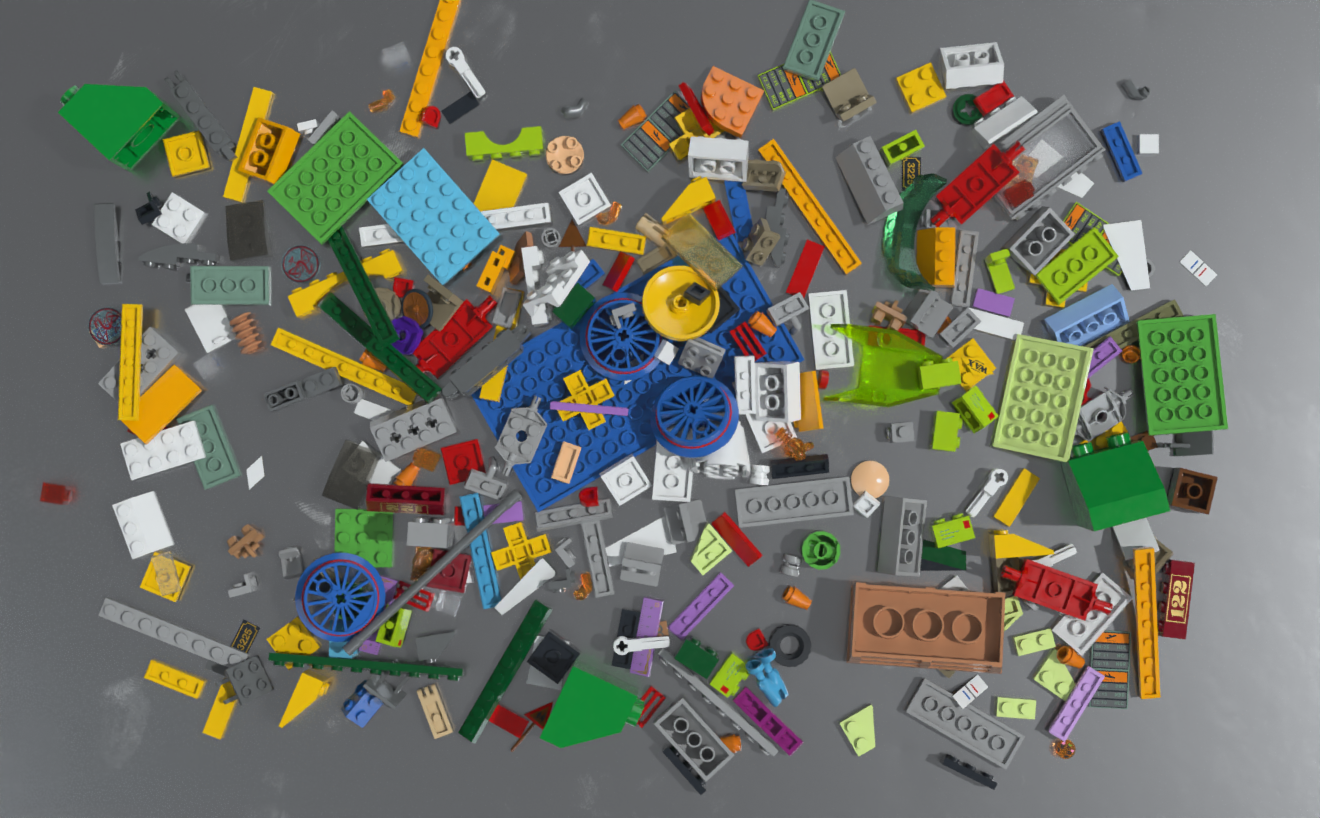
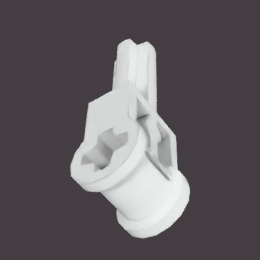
M457 47L449 48L446 52L448 63L456 68L476 98L482 97L486 92L465 62L462 51ZM453 54H455L456 56L458 55V58H459V59L455 61V59H453L452 55H453Z
M993 469L990 471L988 480L965 511L969 516L974 518L998 488L1007 483V472L1003 469ZM1001 473L1000 478L1002 480L995 481L996 477L994 475Z
M1069 544L1054 551L1053 555H1042L1034 560H1029L1052 567L1053 564L1075 555L1077 551L1073 544Z
M619 636L613 642L614 651L619 655H625L632 651L667 648L670 646L669 636L626 638L625 636ZM620 641H623L624 644H627V646L624 647V650H620V647H616V645L620 644Z

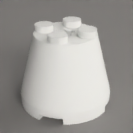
M710 420L717 427L721 424V422ZM738 421L734 435L725 446L707 456L694 458L692 464V471L694 473H699L700 471L706 474L708 478L734 480L738 475L746 478L750 475L751 466L744 428L740 425V421Z

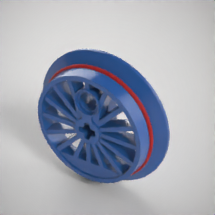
M615 293L605 296L588 310L582 321L580 345L583 355L594 370L607 378L619 381L638 379L650 373L661 361L654 355L662 340L668 341V339L653 329L635 332L648 323L646 320L632 328L640 316L645 317L642 310V296L633 293ZM634 303L636 311L633 312V315L636 316L630 325H628L630 317L625 319V324H623L622 316L619 317L621 329H618L617 326L613 327L599 317L604 310L610 316L612 315L610 310ZM597 319L612 331L594 328L593 324ZM592 331L611 335L610 337L591 340ZM626 331L629 339L625 338L624 341H621V337L618 335ZM656 333V341L636 337ZM612 340V342L596 352L594 351L593 343ZM635 341L652 344L655 347L652 353H650ZM632 345L649 357L642 362ZM613 346L603 362L597 355ZM617 350L625 352V357L622 360L614 358V353ZM630 350L639 363V365L635 367H631L630 364ZM610 358L616 363L615 367L607 364ZM627 363V368H619V364Z
M704 376L685 377L671 383L658 395L651 410V427L657 441L669 452L687 458L704 457L725 446L734 435L739 421L738 404L732 392L721 382ZM705 387H709V391L702 397ZM697 388H699L698 393H697L696 398H695L694 390L697 389ZM689 392H690V400H691V402L689 401V399H688L686 393H689ZM716 392L719 394L718 396L710 399ZM722 401L725 402V405L714 406ZM663 407L668 408V409H672V411H663V412H662ZM725 412L724 417H723V416H720V415L712 414V413ZM671 417H674V418H672V419H670V420H668V421L662 423V418H671ZM708 419L721 422V424L717 427ZM677 424L670 432L667 430V428ZM684 427L681 438L676 437L677 433ZM700 427H706L705 430L698 431ZM690 428L692 429L693 440L686 439Z
M350 553L328 554L312 562L302 573L295 592L296 609L303 624L316 636L333 642L350 641L383 612L385 606L384 584L378 571L362 557ZM339 565L346 566L342 585H340L337 567ZM334 567L336 583L331 580L325 569ZM353 567L358 571L346 586L349 569ZM321 572L325 576L319 580L315 578ZM361 572L368 578L350 589ZM312 581L316 583V591L309 589ZM328 582L330 589L322 592L319 589L320 583ZM369 582L371 583L373 590L352 594ZM310 593L323 596L326 599L307 602V595ZM345 594V601L338 603L336 595ZM371 595L368 601L353 599L356 597ZM328 603L312 614L308 608L311 605ZM352 603L361 604L364 606L362 609H359ZM331 607L319 624L314 617ZM349 607L358 612V615L356 617L354 616ZM336 609L332 628L324 627L323 625ZM345 609L353 620L349 627H347ZM340 610L344 627L343 631L335 630Z

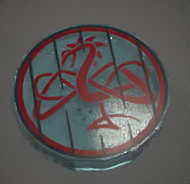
M298 245L288 249L284 254L282 270L291 281L299 284L307 283L314 280L319 274L321 267L320 259L312 248Z
M110 307L100 308L95 311L88 323L89 334L92 339L99 344L107 346L119 343L121 341L122 313Z

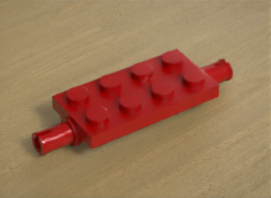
M1018 140L1005 152H1001L995 144L989 147L936 195L943 204V208L930 218L932 223L940 218L935 223L936 227H940L948 218L955 217L962 225L1020 173L1012 163L1026 149L1021 146L1015 151L1021 145Z
M490 295L478 307H474L466 299L441 331L435 328L419 343V346L413 352L418 359V363L415 366L423 373L430 371L439 379L493 328L485 315L498 303Z
M1026 558L1020 571L1004 565L1002 570L1009 572V574L1001 571V577L1016 582L1012 595L1084 621L1090 610H1096L1109 615L1111 610L1104 607L1113 608L1112 603L1097 599L1096 589L1098 584Z

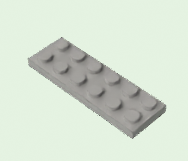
M849 477L735 489L739 528L854 515Z
M924 678L905 712L1000 767L1007 769L1025 736L971 704L962 709L952 697V693Z

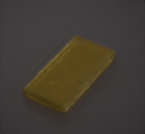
M690 213L661 238L714 291H717L743 267Z

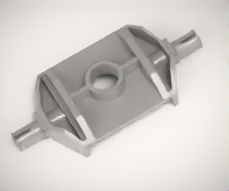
M1105 386V392L1082 405L1075 435H1079L1089 442L1124 420L1126 416V400L1135 395L1131 388L1118 395ZM1104 412L1103 418L1097 420L1098 414Z
M534 395L529 407L511 409L509 418L495 446V449L505 460L501 474L508 476L512 466L515 464L532 462L548 425L537 409L542 398ZM521 430L527 433V439L523 442L518 441L516 437L517 433Z

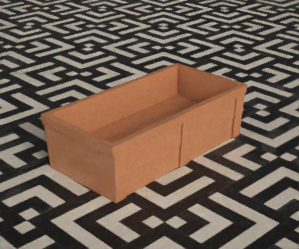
M856 582L850 589L846 663L1002 674L1006 593L938 590L931 587H925L924 589L867 585L866 583Z

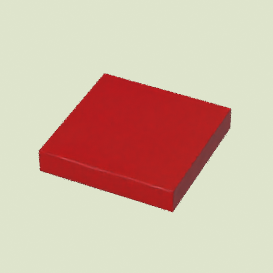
M478 439L440 448L449 485L465 482L471 469L486 473Z

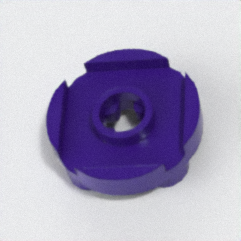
M401 316L398 319H393L392 323L400 339L391 345L402 355L413 354L423 335L422 328L419 327V324L414 319ZM401 333H406L405 339L401 341Z

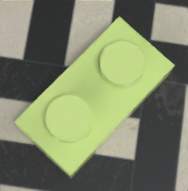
M1051 628L1013 637L1017 656L1056 647Z
M997 696L995 716L1035 719V699Z

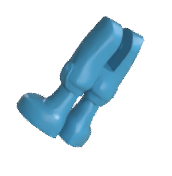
M768 648L754 655L755 659L749 660L745 667L749 674L757 678L759 689L771 705L777 707L782 702L781 699H785L789 694L779 672L772 668L770 663L775 659L776 652L773 648Z

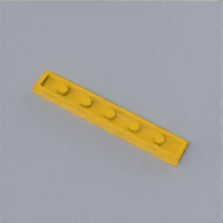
M253 87L235 152L238 158L232 162L223 195L224 198L243 203L250 176L239 172L238 168L258 117L263 119L267 117L273 95L271 91Z
M516 290L521 292L522 296L515 314L511 330L515 329L518 324L520 311L525 292L522 290ZM496 326L493 341L502 330L506 331L507 328ZM508 365L482 386L480 399L493 402L500 401Z
M122 304L118 420L139 421L142 304Z

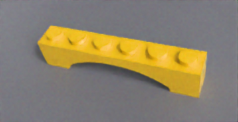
M386 249L379 252L380 256L372 258L370 256L361 260L368 276H384L386 280L405 273L394 250ZM344 271L339 274L333 272L327 275V279L321 282L319 279L309 283V287L305 289L299 287L292 290V294L288 296V299L296 317L302 318L316 312V306L327 293L348 281Z

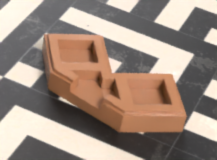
M525 231L516 243L514 249L516 254L508 269L510 283L515 285L525 274L521 248L533 246L532 233Z

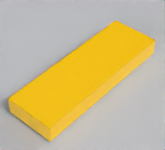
M590 227L587 246L643 255L646 236Z
M1023 468L993 517L1010 527L1040 478Z
M153 659L150 661L144 676L145 679L195 699H199L205 684L203 679Z
M230 681L220 686L202 732L217 739H222L237 701L236 699L225 705L223 703L224 700L236 695Z

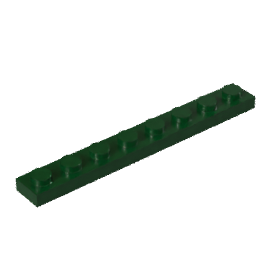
M342 225L328 239V242L380 345L385 348L399 340L400 337Z
M330 292L317 305L321 311L426 403L430 404L442 391L436 383L391 344L383 348L373 329L334 294Z
M534 600L458 732L472 743H476L552 612L551 608L538 600Z

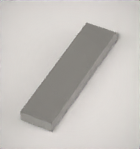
M959 230L955 259V288L951 289L950 304L952 306L969 308L979 232Z
M610 498L599 500V506L585 507L579 503L534 512L537 532L613 518Z
M600 520L583 523L581 528L595 598L613 595L614 589Z

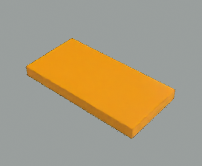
M174 364L140 397L139 421H120L147 445L202 390Z

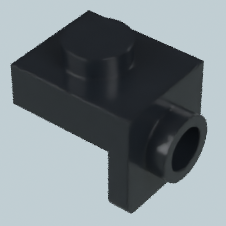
M150 191L146 193L149 202L135 209L141 225L151 222L156 217L162 215L160 209L162 203Z

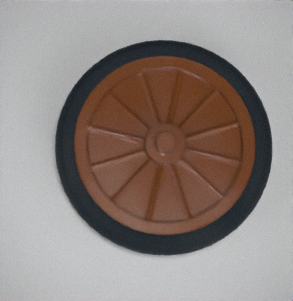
M411 289L405 293L401 302L402 315L414 319L420 328H425L433 317L431 299L420 289Z

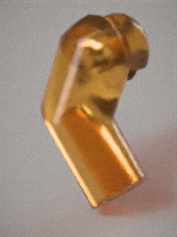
M390 89L383 91L384 98L370 103V111L376 112L392 103L395 99L393 91Z
M613 202L610 211L601 212L597 215V221L603 225L615 222L622 204Z
M590 573L581 574L582 586L579 590L574 591V598L576 600H584L591 593L592 582Z

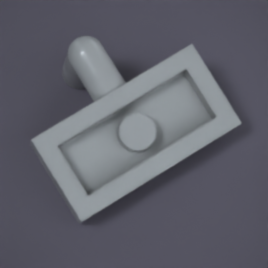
M799 292L768 308L766 312L775 327L790 320L793 326L790 328L789 333L795 335L801 329L797 316L808 311L810 308Z
M490 457L488 459L489 468L487 473L471 469L464 483V488L500 500L507 486V481L494 477L497 469L496 458Z

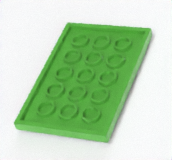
M349 111L267 192L323 245L404 164Z
M1216 314L1137 321L1148 436L1227 430L1228 423Z

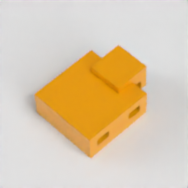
M500 245L497 253L492 251L476 286L480 290L494 295L505 269H509L516 252L503 245Z

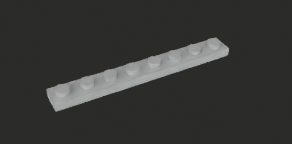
M108 597L105 598L98 615L229 668L246 661L249 657V653Z
M666 648L659 650L658 654L660 657L658 659L666 666L670 664L674 667L673 672L682 679L684 676L689 681V687L695 692L697 690L704 694L702 698L709 704L713 702L718 707L716 710L723 717L727 715L732 719L730 723L738 730L742 728L747 732L745 736L753 743L757 741L761 745L759 749L767 756L771 754L773 757L778 753L779 750L685 665L675 660L674 656Z

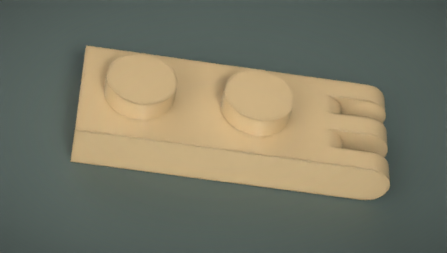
M434 683L431 684L432 693H430L428 686L424 687L426 695L423 696L421 689L417 690V694L434 739L452 733L453 729Z

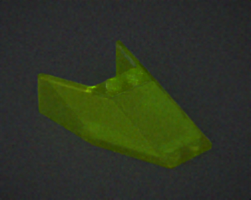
M831 324V329L861 345L859 381L857 388L826 396L823 401L892 407L939 394L940 387L920 389L917 367L922 366V362L928 361L940 364L941 359H943L942 355L896 330L853 324Z

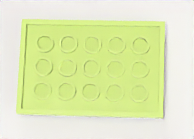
M1017 334L993 447L1068 462L1094 349Z

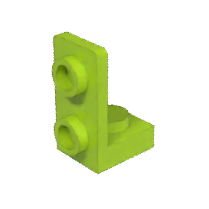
M1008 249L991 253L985 258L996 294L1015 289L1006 259L1010 257Z

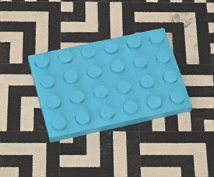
M425 148L417 153L367 199L443 286L501 235Z

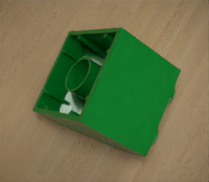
M84 84L81 88L75 85L68 89L60 99L64 106L58 112L109 161L127 171H130L181 117L167 102L147 87Z
M1129 432L1106 437L1108 447L1093 450L1092 442L1072 446L1071 457L1068 462L1061 461L1077 525L1082 528L1098 531L1170 511L1165 488L1144 442L1140 440L1131 441Z
M576 659L541 733L540 739L559 748H564L621 733L625 723L632 727L636 726L644 709L645 701L637 698L638 687Z

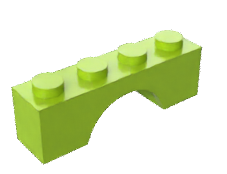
M541 126L522 128L518 138L506 145L493 143L487 138L484 131L465 133L466 155L472 161H481L483 157L501 159L502 155H510V158L521 157V154L529 153V156H538L540 152H544Z

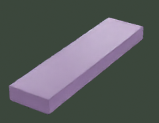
M1087 666L1047 731L1065 742L1105 676Z

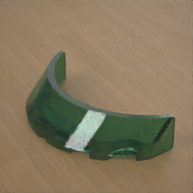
M931 173L918 175L904 192L899 193L903 201V209L886 217L883 228L882 251L883 256L886 257L889 272L902 285L908 288L935 291V287L922 276L917 266L914 252L915 233L920 216L934 194L947 184V179Z

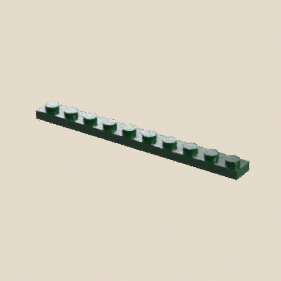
M269 653L268 658L273 663V666L285 667V664H293V668H304V665L312 666V669L315 670L331 667V671L343 672V669H351L350 672L362 673V670L370 671V674L381 675V672H389V676L400 677L401 673L408 674V677L420 678V675H427L428 679L439 680V677H447L448 681H458L459 678L463 679L464 670L460 668Z

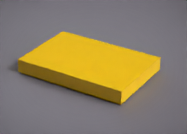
M492 159L473 204L480 212L514 207L528 174Z

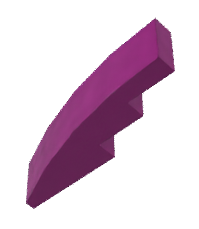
M747 687L733 700L789 756H792L804 743Z

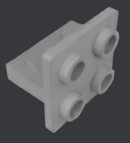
M921 287L903 315L908 317L906 323L933 338L952 311L953 306L941 299L934 290L930 292Z
M699 337L693 340L688 339L678 364L713 379L726 349Z
M700 499L664 508L673 545L695 541L700 538L707 523Z
M627 542L620 580L658 586L664 549Z

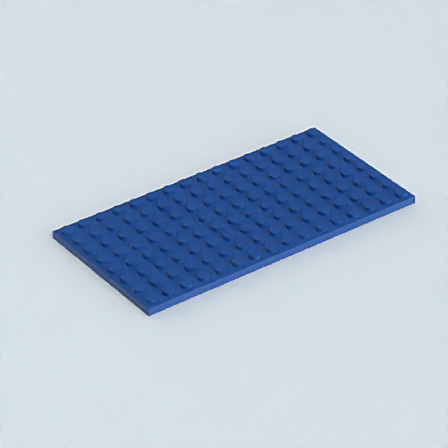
M733 234L719 241L716 235H713L612 294L633 293L643 297L644 289L649 280L657 272L672 266L692 267L704 273L712 282L716 280L740 310L710 334L707 331L699 338L726 349L713 379L724 384L735 397V390L732 382H735L734 356L745 355L729 332L745 321L750 327L751 325L748 323V320L756 311L763 312L773 324L766 310L774 305L750 263L745 260L743 251ZM604 310L599 317L612 325L610 317ZM584 315L572 330L561 322L523 344V353L508 364L499 402L480 399L482 387L472 394L474 401L497 441H499L511 409L529 407L534 395L542 398L537 409L548 425L532 462L512 466L538 512L601 477L599 473L630 454L636 457L656 445L657 439L651 427V410L658 395L668 385L679 379L703 376L678 364L687 341L668 339L669 343L679 348L670 365L660 361L650 373L624 385L625 381L613 380L598 373L584 357L580 345V328L585 317ZM636 315L630 317L628 325H630ZM640 316L632 328L645 321V317ZM597 319L595 320L594 328L612 331ZM647 323L635 332L650 330L652 328ZM784 323L776 327L777 330L772 337H768L750 327L767 353L754 363L778 361L800 363L805 360ZM742 328V331L744 332V334L746 335V337L748 338L756 352L760 354V350L758 349V347L756 346V344L754 343L746 329ZM594 331L591 332V340L611 336ZM626 331L618 335L621 337V341H624L625 338L629 339ZM736 332V336L748 354L753 355L739 332ZM656 333L636 336L656 341ZM612 340L593 343L594 351L596 352L612 342ZM635 341L650 353H652L655 347L652 344ZM632 345L638 356L644 354V362L649 356ZM613 346L597 356L604 362ZM617 350L614 353V358L617 360H622L625 357L623 350ZM631 350L629 351L630 362L636 359ZM610 358L607 364L615 367L616 363ZM627 363L619 364V368H626ZM581 370L589 387L607 379L615 395L598 405L623 407L629 410L628 416L603 414L606 422L588 430L581 414L563 422L558 411L550 409V404L552 401L560 402L572 396L563 378ZM705 387L702 397L709 391V387ZM697 388V389L694 390L695 398H696V395H697V393H698L699 388ZM689 392V393H686V395H687L689 401L691 402V400H690V392ZM716 392L710 399L718 396L719 394ZM722 401L714 406L725 405V402ZM663 407L662 412H663V411H672V409H668V408ZM671 417V418H662V423H664V422H666V421H668V420H670V419H672V418H674V417ZM523 430L519 431L516 435L517 440L520 442L525 441L527 433ZM563 441L582 447L570 484L551 478Z

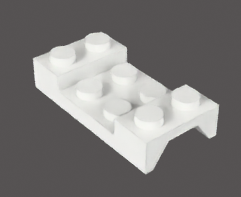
M537 246L521 248L528 293L532 290H537L536 284H539V275L535 269H542L541 264L544 263L543 252ZM545 303L531 317L534 327L550 325L549 321L552 320V312Z
M582 250L577 252L571 251L564 257H556L550 261V266L546 270L549 275L546 279V284L538 291L532 290L526 296L527 299L522 304L531 317L535 315L544 303L548 302L556 307L562 304L590 263Z

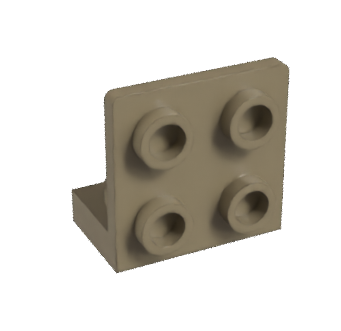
M855 68L822 85V89L838 120L843 122L877 103L874 96L868 94Z
M428 274L424 281L429 284L427 295L433 305V317L429 324L438 331H441L464 301Z

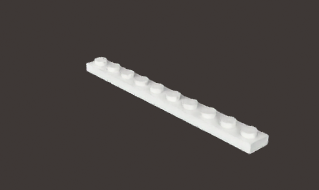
M549 203L481 211L495 229L551 222ZM389 224L359 228L361 247L404 242Z

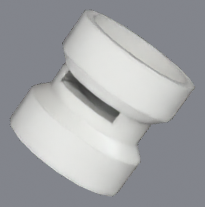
M751 464L753 474L750 477L749 484L768 485L769 479L766 474L770 472V466Z

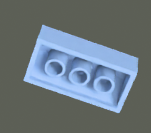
M1113 284L1044 319L1048 333L1053 341L1078 346H1085L1130 322L1124 297Z

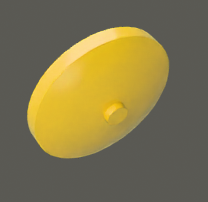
M672 266L657 272L647 283L642 297L643 314L650 327L661 336L675 341L693 340L705 334L713 326L720 307L719 295L713 282L701 271L688 266ZM694 282L710 290V296L700 306L683 297L684 292Z

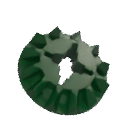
M964 94L957 98L953 105V114L957 121L965 125L974 124L980 120L982 114L973 102L977 96ZM966 104H967L969 107L974 108V109L970 112V114H971L970 116L968 115L967 112H961L963 109H965V107H966L965 105H966Z

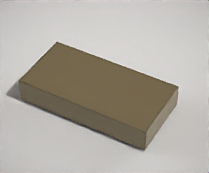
M667 241L663 247L659 246L635 261L643 275L677 257L669 241Z

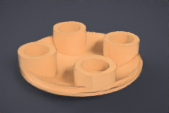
M560 136L548 144L546 160L554 171L561 174H569L576 171L583 162V148L576 138Z
M865 461L857 465L853 470L851 484L859 496L867 491L874 498H878L885 493L889 486V474L882 464L875 461Z

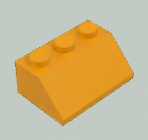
M258 117L238 171L274 185L285 174L300 133L287 126Z
M935 227L917 230L916 288H955V227Z
M816 371L800 373L801 420L793 421L794 429L797 428L798 432L823 429Z

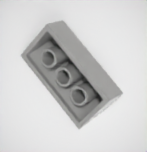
M871 136L853 143L835 157L868 225L903 209V201Z
M885 496L877 573L920 576L927 500Z
M683 698L669 707L653 722L706 782L735 756Z

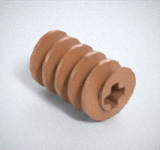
M251 312L236 316L229 322L230 326H235L232 332L238 333L234 337L235 340H241L237 346L244 347L240 353L247 355L265 348L258 347L262 340L255 339L260 334L253 333L257 326H250L254 319H248L247 316Z

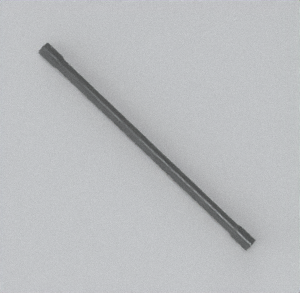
M515 489L510 492L495 509L358 635L342 647L345 652L351 656L363 645L364 641L505 511L516 504L522 496Z

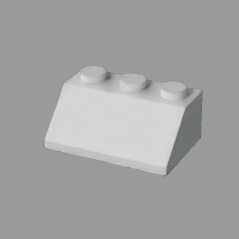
M997 42L940 48L942 75L946 89L1003 83L1004 62Z
M1022 96L1018 99L1013 97L1005 103L1007 105L1001 110L998 107L989 113L991 115L990 118L986 120L981 118L974 123L975 127L971 131L982 148L986 149L1030 120L1038 111Z
M691 136L688 152L689 178L701 176L702 178L707 177V179L747 182L749 141Z
M799 362L754 363L756 421L789 423L801 420Z
M154 491L112 505L132 559H137L174 545Z

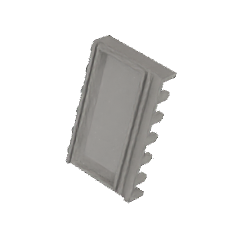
M1062 95L997 145L1001 152H1005L1018 140L1021 145L1015 151L1021 146L1026 150L1013 160L1014 163H1012L1020 173L997 192L993 198L1010 221L1014 219L1018 221L1026 215L1024 211L1031 207L1033 210L1042 203L1040 199L1045 195L1049 198L1057 192L1055 189L1060 184L1064 186L1069 183L1074 173H1082L1088 168L1086 164L1090 161L1095 163L1103 157L1102 152L1106 149L1088 128L1065 95Z

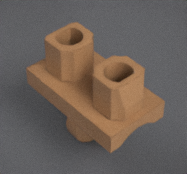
M895 299L893 304L888 301L885 304L877 301L872 310L871 322L880 325L882 320L885 319L890 322L887 327L888 331L896 334L904 326L908 317L901 314L903 309L897 307L898 300Z
M247 524L241 530L244 534L241 540L236 536L227 540L230 548L228 552L237 559L242 556L244 558H247L249 555L254 558L258 556L255 550L260 547L258 542L265 537L260 531Z

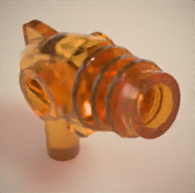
M781 427L774 435L776 439L780 438L779 442L783 441L781 446L785 444L784 451L786 455L794 457L796 461L805 459L806 451L813 449L814 444L812 442L804 444L799 438H791L793 434L789 435L790 432L785 433L787 429Z
M415 547L410 580L415 582L427 571L425 568H429L433 552L430 547Z

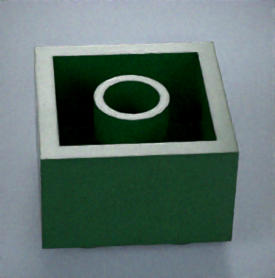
M577 282L559 307L552 306L554 309L552 313L572 330L594 305L596 298Z
M692 635L690 638L687 636L684 638L674 654L675 660L705 679H708L719 661L716 650L710 646H707V648L701 646V641Z

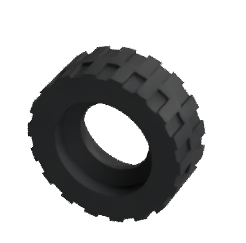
M794 624L779 626V628L773 631L768 643L769 648H773L776 652L774 660L786 667H797V665L803 664L811 653L812 645L809 635L803 628ZM787 636H793L799 641V650L793 655L783 653L780 647L781 641Z

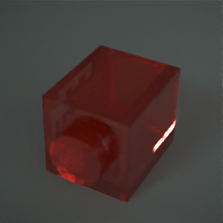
M1024 179L1004 190L1003 194L1011 208H1014L1032 198L1035 189L1030 181L1027 182Z
M43 482L40 501L68 505L73 495L71 486Z

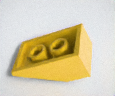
M698 176L691 180V183L661 218L662 225H667L715 202L716 197L707 177L702 178Z
M1005 529L993 530V534H988L989 551L992 558L1054 554V550L1018 535L1008 533V530Z
M310 669L302 672L279 727L283 728L318 698L323 697L324 694L326 695L330 687L328 683L329 678Z

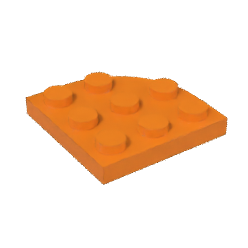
M713 66L701 91V103L707 112V117L713 124L741 138L764 90Z

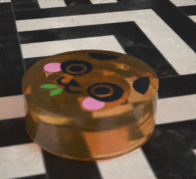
M1066 739L1065 742L1059 740L1056 743L1055 751L1061 758L1069 759L1075 754L1076 748L1072 741Z

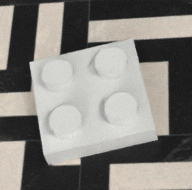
M592 173L559 192L578 226L611 207Z
M172 192L161 209L162 215L156 217L152 225L180 243H188L206 213Z
M633 454L599 473L619 506L652 486Z

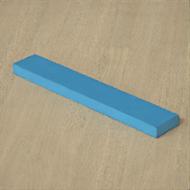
M478 493L459 496L467 533L484 519ZM485 530L470 544L483 609L495 607L501 601L487 531Z

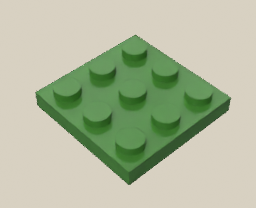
M336 509L334 553L354 554L367 560L373 567L392 568L394 513L367 511V509Z

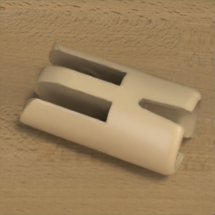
M647 213L641 217L635 226V229L660 247H663L673 234L671 230Z

